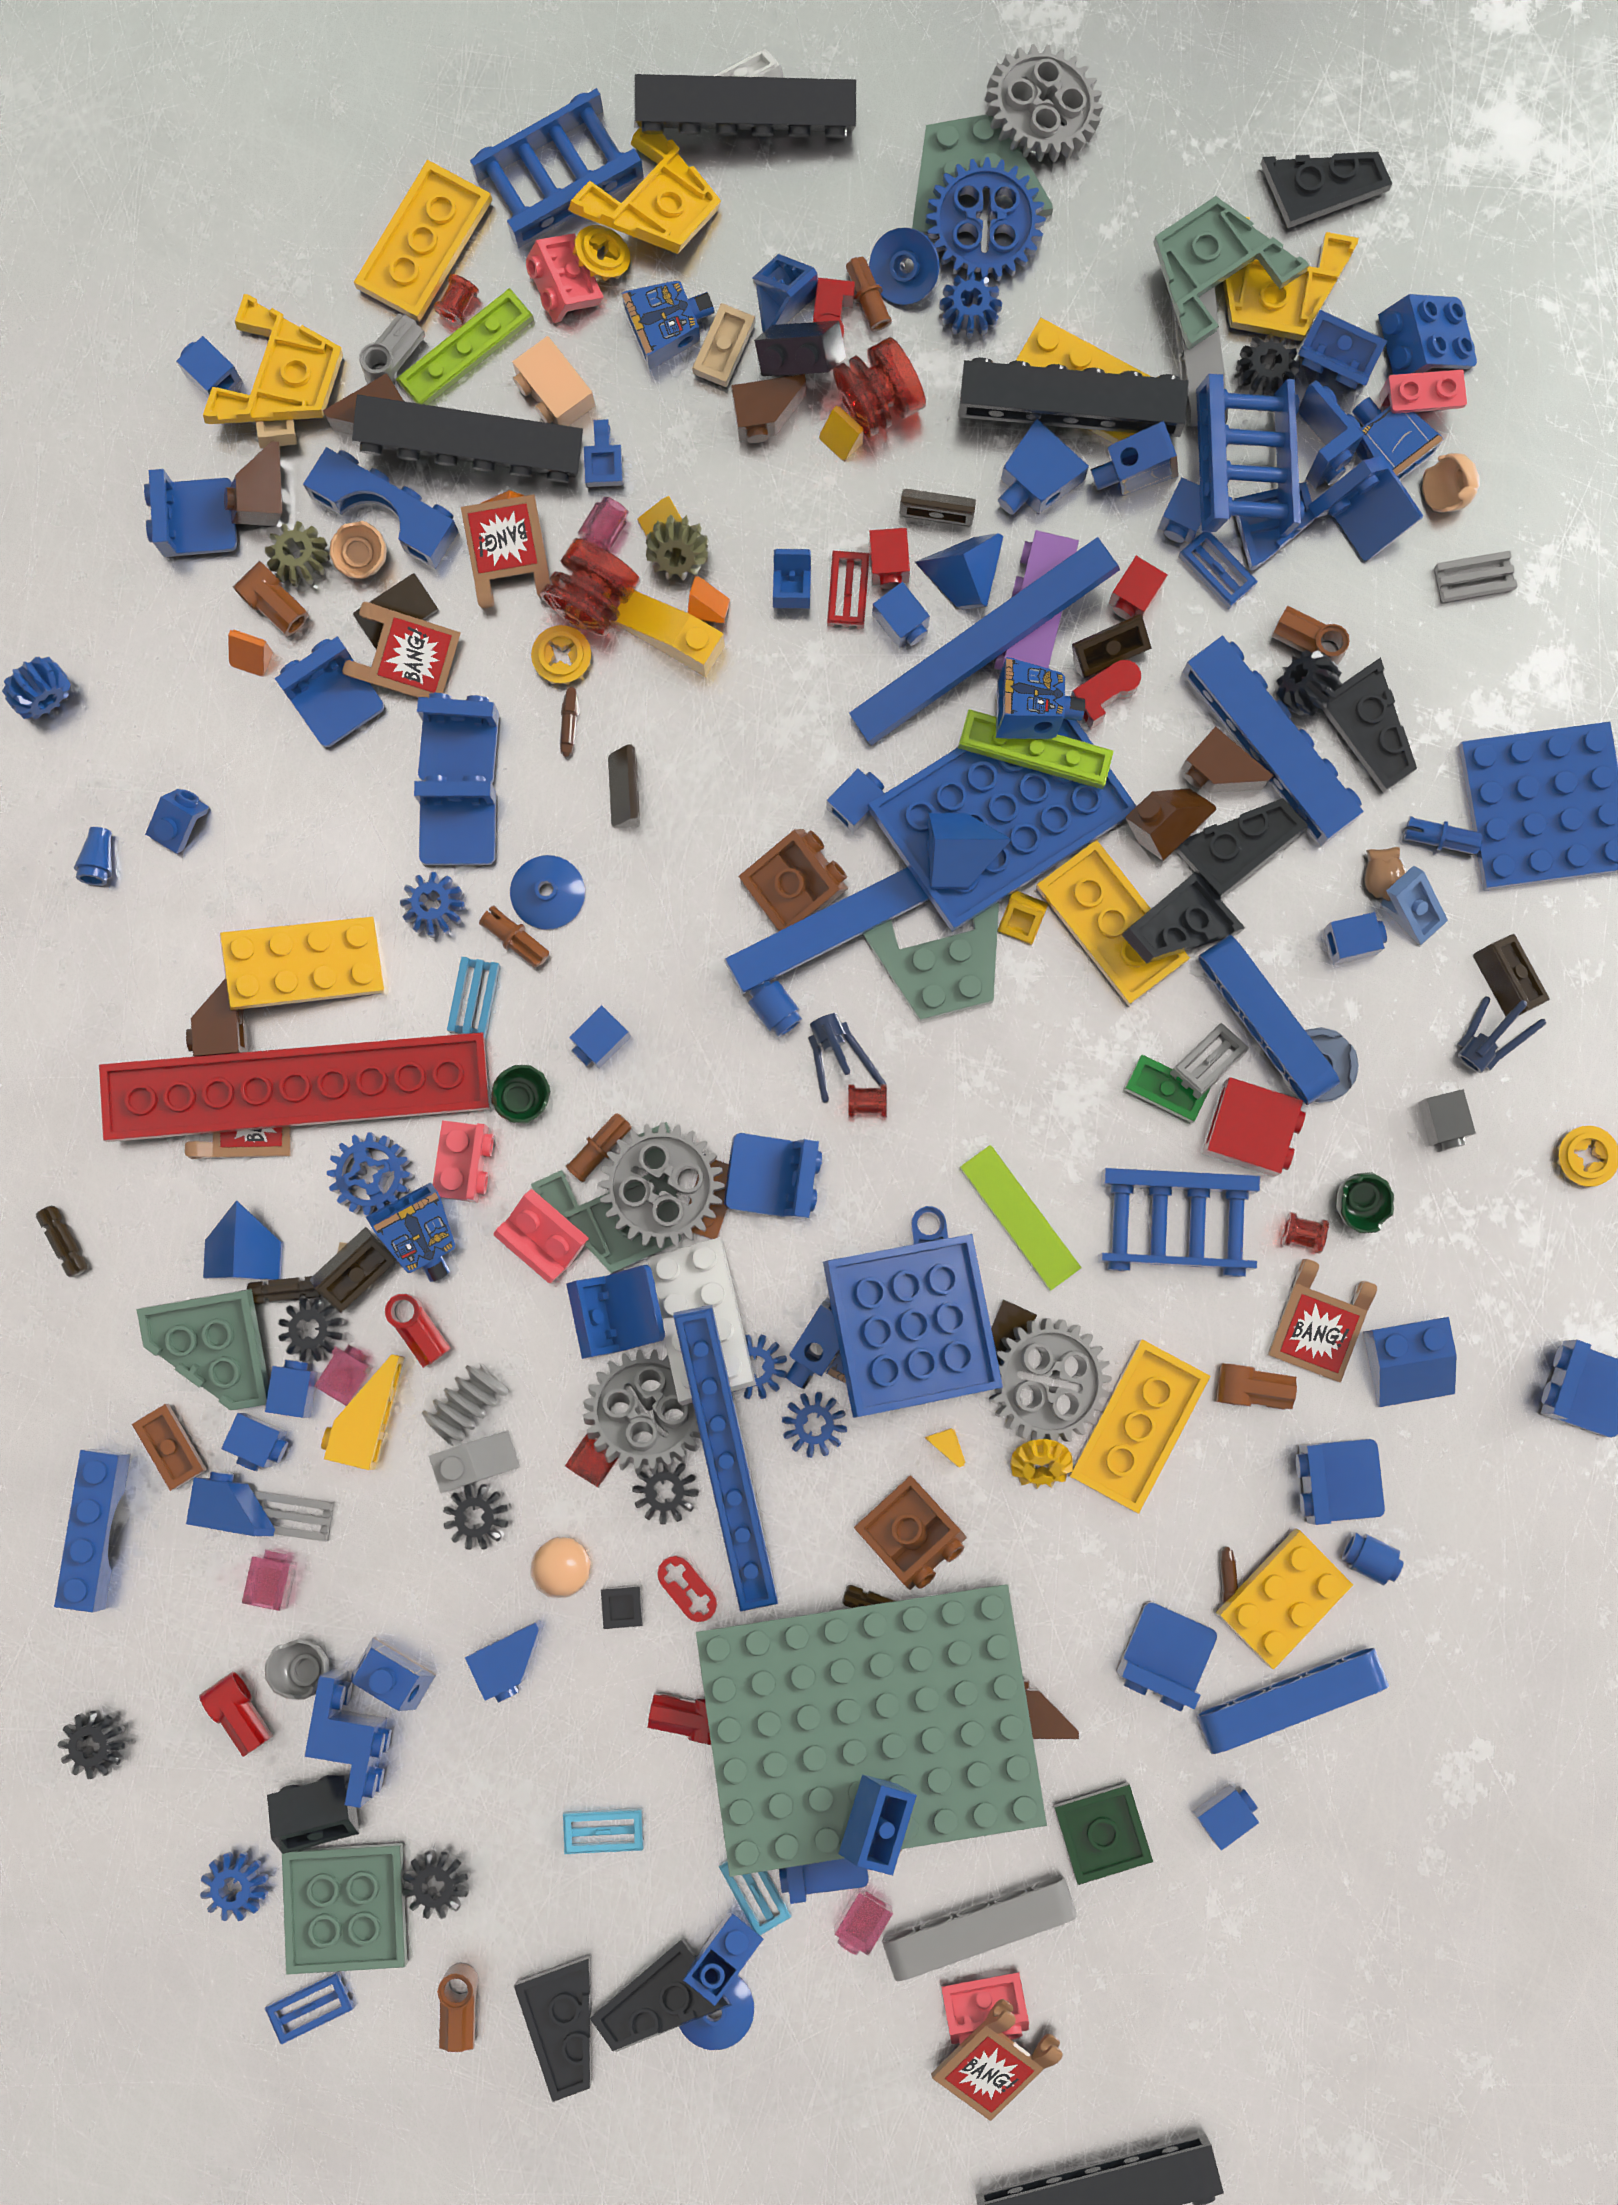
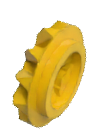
M590 225L581 229L574 239L575 247L572 254L579 258V267H586L590 270V277L600 275L605 282L611 277L619 279L627 270L630 264L629 248L623 238L612 229L601 225ZM604 246V259L599 260L597 251Z
M566 625L553 626L540 633L534 641L531 651L532 663L539 676L548 680L551 684L564 683L569 685L570 682L582 678L584 672L590 666L591 648L588 640L579 630ZM552 645L561 651H565L567 648L571 649L568 653L571 666L562 661L556 664L553 663L556 657L551 647Z
M1596 1126L1575 1128L1565 1134L1561 1144L1557 1147L1559 1150L1557 1164L1561 1166L1565 1173V1178L1577 1183L1578 1186L1594 1187L1610 1180L1618 1169V1145L1614 1138L1602 1128ZM1591 1145V1154L1596 1156L1597 1159L1602 1160V1162H1591L1587 1165V1168H1584L1583 1158L1578 1157V1154L1574 1152L1585 1151Z
M1049 1439L1032 1440L1020 1445L1013 1452L1010 1460L1012 1476L1019 1477L1021 1485L1032 1483L1035 1489L1043 1484H1047L1052 1488L1055 1481L1065 1482L1067 1473L1073 1471V1459L1069 1449L1063 1444ZM1047 1463L1049 1464V1467L1046 1468L1043 1465ZM1037 1464V1465H1039V1466H1041V1467H1039L1038 1469H1036V1468H1035V1465Z

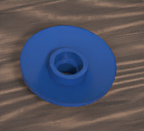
M896 228L885 233L876 242L870 255L869 267L876 284L880 285L883 289L882 297L895 304L908 305L924 299L934 288L939 275V258L935 246L925 234L913 228ZM908 258L912 260L914 265L910 273L906 271L904 266Z
M543 855L528 860L517 870L510 886V899L516 914L526 924L537 929L553 930L569 924L579 914L585 900V885L581 874L569 861L558 856ZM543 884L553 886V891L550 895L543 896L539 893V889Z
M738 1975L724 1993L732 2005L722 2009V2015L719 2018L712 2019L707 2015L679 2026L684 2036L694 2045L707 2050L726 2049L738 2043L749 2031L754 2017V2000L749 1987Z

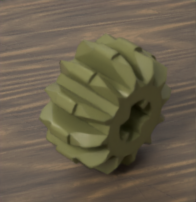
M672 515L667 518L666 524L657 520L654 524L653 532L647 534V561L653 562L654 573L665 570L667 580L673 574H678L682 581L687 578L688 572L697 576L701 564H705L708 559L707 548L709 541L707 535L701 534L702 528L700 523L689 526L687 515L681 522H676Z
M297 521L293 530H290L286 524H282L281 530L283 534L281 536L270 533L269 538L274 545L265 547V554L271 558L267 562V566L270 571L277 572L276 577L280 582L290 579L292 586L298 587L301 578H304L308 584L312 585L314 581L311 575L314 572L318 575H324L325 573L321 563L330 560L328 552L324 551L328 544L324 537H318V531L314 526H310L305 530L302 522ZM300 550L302 556L295 559L292 553Z

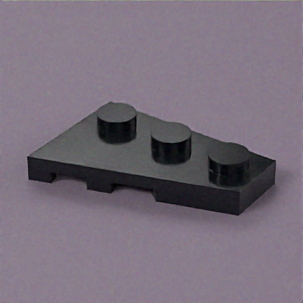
M1378 151L1334 153L1332 157L1324 158L1296 155L1295 159L1276 160V156L1262 157L1260 163L1288 228L1390 191L1392 181Z
M1380 657L1345 681L1334 692L1337 699L1329 700L1326 703V710H1323V712L1383 793H1385L1417 769L1404 727L1400 724L1394 706L1395 699L1392 690L1388 688L1383 673L1385 669Z
M1281 798L1240 814L1239 818L1218 826L1214 824L1206 827L1202 832L1189 836L1175 851L1194 872L1197 871L1217 896L1223 899L1307 830L1308 824Z
M1195 871L1121 935L1147 964L1222 940L1229 935H1237L1245 927Z
M680 1940L590 2018L612 2051L618 2052L732 2005L723 1994L718 2003L713 2006L683 1981L697 1957L685 1940Z
M589 1955L515 1982L514 1989L552 2102L590 2089Z

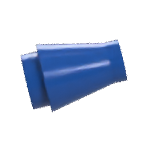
M102 827L89 828L86 841L74 865V870L77 871L76 879L80 882L102 886L107 883V878L112 876V832Z

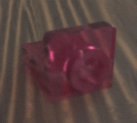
M348 1344L346 1349L334 1347L331 1352L333 1354L332 1359L314 1386L345 1406L357 1395L374 1368L365 1362L368 1355Z

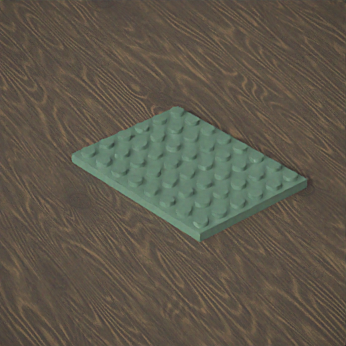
M1008 1584L696 1632L730 1877L844 1859L838 1853L862 1774L897 1783L917 1795L901 1849L1047 1826Z

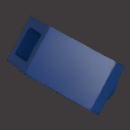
M733 1913L727 1914L702 1947L683 1981L715 2006L764 1939Z

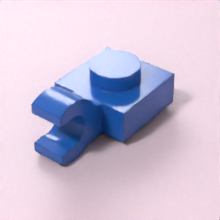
M608 419L594 420L595 446H584L586 487L623 485L621 445H611Z

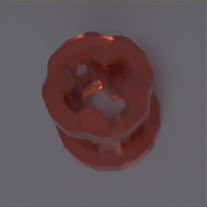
M450 274L447 280L449 286L441 301L435 302L433 308L444 319L454 324L462 325L465 320L463 314L471 299L478 296L479 289L469 280L456 274Z
M848 1084V1117L854 1118L856 1114H879L881 1118H887V1084H881L879 1088H856L854 1084Z
M1289 1212L1283 1229L1282 1245L1289 1246L1291 1243L1313 1248L1314 1253L1320 1254L1324 1249L1327 1239L1328 1220L1322 1219L1320 1222L1297 1217V1214L1294 1212Z

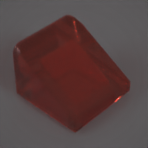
M586 1434L565 1464V1467L599 1488L619 1457L610 1463L606 1462L605 1454L607 1449L596 1452L594 1443L597 1439H589Z

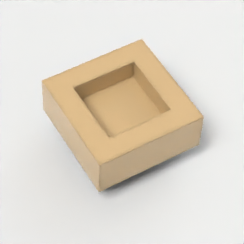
M294 419L256 422L260 448H265L271 441L279 442V447L297 444Z

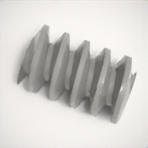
M479 1363L481 1366L479 1369L469 1365L465 1367L470 1377L468 1381L458 1376L454 1378L459 1388L457 1392L449 1388L443 1390L448 1399L447 1403L437 1399L432 1401L437 1410L436 1414L426 1410L422 1412L425 1421L451 1446L454 1445L450 1437L458 1441L465 1439L461 1426L470 1430L476 1427L472 1415L482 1419L487 1416L483 1403L491 1407H495L498 1404L493 1394L494 1392L503 1396L509 1393L501 1381L481 1363Z

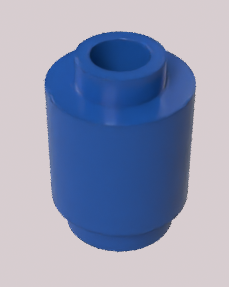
M768 981L750 991L753 998L748 1002L749 1006L768 1031H774L778 1037L791 1031L803 1020L798 1014L800 1011L799 1007L779 981L773 983Z
M1355 1532L1348 1541L1342 1555V1561L1349 1564V1569L1383 1586L1388 1580L1395 1582L1404 1565V1561L1399 1559L1400 1550L1366 1533L1362 1536Z

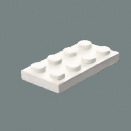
M718 1237L648 1257L647 1263L652 1270L665 1331L664 1340L678 1402L682 1406L693 1403L673 1317L674 1312L713 1305L732 1392L756 1385L724 1244L721 1238Z

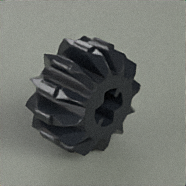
M1272 333L1266 336L1264 342L1256 335L1252 338L1250 346L1245 345L1242 347L1239 354L1241 359L1236 363V371L1242 373L1238 380L1239 385H1251L1248 391L1249 395H1254L1259 390L1262 391V395L1270 396L1271 391L1275 393L1287 379L1296 381L1294 374L1298 373L1300 369V362L1294 360L1297 355V348L1286 349V337L1277 343L1274 342ZM1266 364L1271 365L1269 370L1265 368Z
M1305 650L1300 658L1292 656V663L1288 667H1282L1284 675L1276 680L1279 686L1276 694L1292 712L1300 716L1302 714L1313 716L1318 708L1326 710V703L1329 700L1337 699L1334 692L1343 685L1339 680L1342 672L1339 670L1338 665L1325 653H1321L1318 650L1314 653Z
M316 1297L312 1306L307 1298H300V1311L291 1305L286 1307V1311L292 1319L291 1321L280 1319L278 1324L282 1327H289V1332L282 1333L278 1338L281 1342L292 1340L286 1349L287 1354L293 1355L300 1350V1361L307 1362L312 1353L315 1361L321 1362L324 1360L323 1348L330 1354L337 1352L336 1346L330 1341L332 1339L344 1340L345 1335L340 1332H334V1327L341 1326L345 1322L343 1318L330 1319L337 1309L330 1304L323 1310V1298ZM307 1322L319 1324V1327L315 1328V1330H319L316 1337H306L304 1335V1332L308 1331V1329H304Z
M681 1462L674 1472L668 1471L664 1465L663 1471L660 1472L657 1464L656 1474H653L652 1477L642 1470L637 1474L639 1479L647 1484L646 1486L634 1485L632 1487V1492L645 1493L646 1497L636 1501L635 1506L636 1508H641L649 1503L651 1507L645 1514L647 1520H650L656 1511L659 1510V1522L665 1525L668 1520V1511L671 1510L673 1518L676 1522L682 1520V1514L677 1506L680 1505L689 1512L694 1509L692 1503L684 1498L685 1496L697 1497L699 1491L697 1489H686L685 1484L695 1481L696 1476L691 1474L684 1479L680 1477L686 1468L685 1463ZM666 1480L674 1484L671 1491L676 1495L672 1501L667 1497L665 1502L658 1498L660 1491L656 1488V1485L660 1481L664 1485Z
M471 1484L465 1485L464 1493L466 1499L461 1494L454 1492L451 1495V1499L458 1507H444V1513L455 1516V1520L444 1523V1528H458V1531L451 1538L454 1543L460 1541L466 1535L465 1549L471 1550L475 1545L477 1537L479 1546L484 1550L489 1548L487 1534L496 1542L502 1539L501 1533L495 1526L502 1528L509 1526L510 1522L508 1520L498 1518L499 1513L509 1510V1505L495 1506L494 1503L502 1496L499 1491L486 1498L488 1493L487 1484L480 1485L477 1497ZM471 1507L473 1510L483 1509L484 1513L481 1516L484 1521L483 1526L480 1523L473 1526L470 1524L469 1520L472 1518L469 1510Z
M99 1710L91 1711L88 1717L80 1713L74 1717L75 1725L68 1724L64 1726L63 1732L70 1739L59 1741L57 1746L61 1749H68L69 1754L61 1758L63 1764L72 1760L75 1762L72 1767V1774L78 1775L85 1769L87 1779L95 1778L98 1771L103 1776H106L112 1772L111 1764L118 1765L123 1762L124 1758L117 1750L127 1748L128 1741L118 1740L117 1735L123 1733L125 1727L123 1725L115 1728L111 1727L115 1719L113 1714H108L102 1719ZM92 1738L93 1742L99 1743L100 1748L94 1751L93 1746H87V1740Z
M444 1849L441 1852L438 1861L433 1850H427L424 1855L425 1862L415 1857L411 1861L414 1871H406L403 1874V1879L413 1885L404 1888L402 1894L404 1897L415 1895L416 1899L409 1906L412 1911L416 1910L420 1904L425 1906L423 1918L429 1919L434 1908L440 1919L445 1918L448 1914L447 1906L451 1910L458 1911L461 1907L458 1897H467L469 1894V1889L459 1884L469 1879V1872H456V1869L459 1868L463 1861L458 1857L452 1864H449L447 1862L449 1857L448 1850ZM433 1876H435L436 1881H443L445 1884L439 1892H437L436 1887L428 1886V1882Z

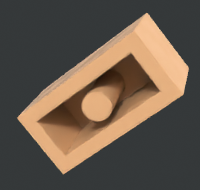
M546 336L512 361L516 376L513 377L516 386L524 396L531 394L538 404L535 405V409L545 423L553 422L557 425L569 426L595 407L592 391L549 336Z

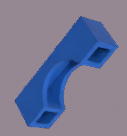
M326 447L303 483L309 496L340 515L361 504H378L390 509L399 517L400 531L398 539L403 550L436 569L459 533L453 520V514L438 504H435L433 508L421 501L422 497L409 487L403 486L402 489H399L390 484L391 480L381 471L375 468H371L370 471L358 465L359 461L348 452L339 450L336 453Z
M96 1449L80 1450L54 1604L56 1608L92 1613L106 1609L112 1572L108 1560L109 1536L115 1510L125 1493L131 1454Z

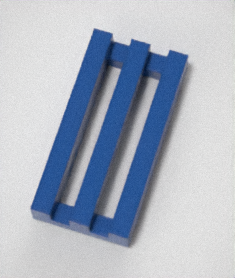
M1202 532L1179 553L1178 557L1228 609L1244 597L1249 590L1253 589L1258 582L1211 532ZM1203 542H1205L1213 550V552L1244 583L1241 587L1225 571V569L1216 560H1214V558L1201 546ZM1192 552H1194L1214 572V574L1233 592L1232 595L1202 565V563L1192 554Z
M340 1971L321 1978L265 2007L280 2045L355 2008L353 2001L349 1999L347 1994L348 1989L346 1985H343L341 1981ZM329 1985H333V1991L280 2017L278 2016L276 2011ZM337 1998L339 1999L341 2005L285 2032L284 2024Z

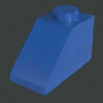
M211 1471L210 1478L194 1477L186 1521L187 1525L249 1536H274L275 1528L248 1484L233 1482L234 1474Z
M540 1620L465 1657L484 1701L495 1696L497 1703L519 1692L516 1685L522 1683L526 1678L543 1629Z

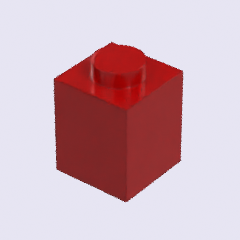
M907 528L869 530L872 585H880L883 589H893L902 581L903 583H909L910 563Z
M1136 555L1113 590L1108 604L1113 606V610L1117 615L1126 620L1138 614L1144 617L1164 586L1168 574Z

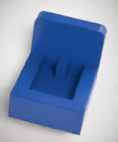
M775 549L773 555V608L810 609L811 551L809 549Z
M176 789L160 797L145 835L177 854L184 850L196 820L207 814L209 806L199 801L198 796L188 790Z

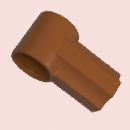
M258 561L232 586L249 606L256 612L259 610L286 637L302 628L309 616L305 608L282 588L283 584L261 561Z
M1287 606L1271 636L1301 652L1308 650L1314 653L1318 650L1321 653H1325L1336 665L1343 659L1350 642L1349 634L1342 626L1337 624L1326 625L1290 606ZM1325 640L1333 641L1337 644L1339 650L1329 652L1323 648L1321 642Z
M1221 1363L1216 1402L1250 1407L1251 1404L1278 1409H1293L1297 1393V1377L1255 1371L1254 1367Z
M459 1963L451 1966L442 1978L437 1991L440 2000L439 2049L446 2050L447 2052H463L473 2050L475 2047L476 1990L479 1979L475 1969L468 1964ZM452 1979L462 1980L467 1985L468 1992L464 1994L455 1993L450 1988L449 1981Z

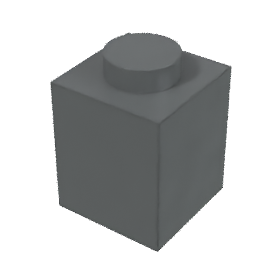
M1464 1089L1429 1097L1418 1102L1430 1146L1442 1144L1443 1150L1453 1149L1466 1145L1465 1138L1476 1134Z

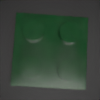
M1128 1782L1053 1805L1078 1885L1153 1862Z

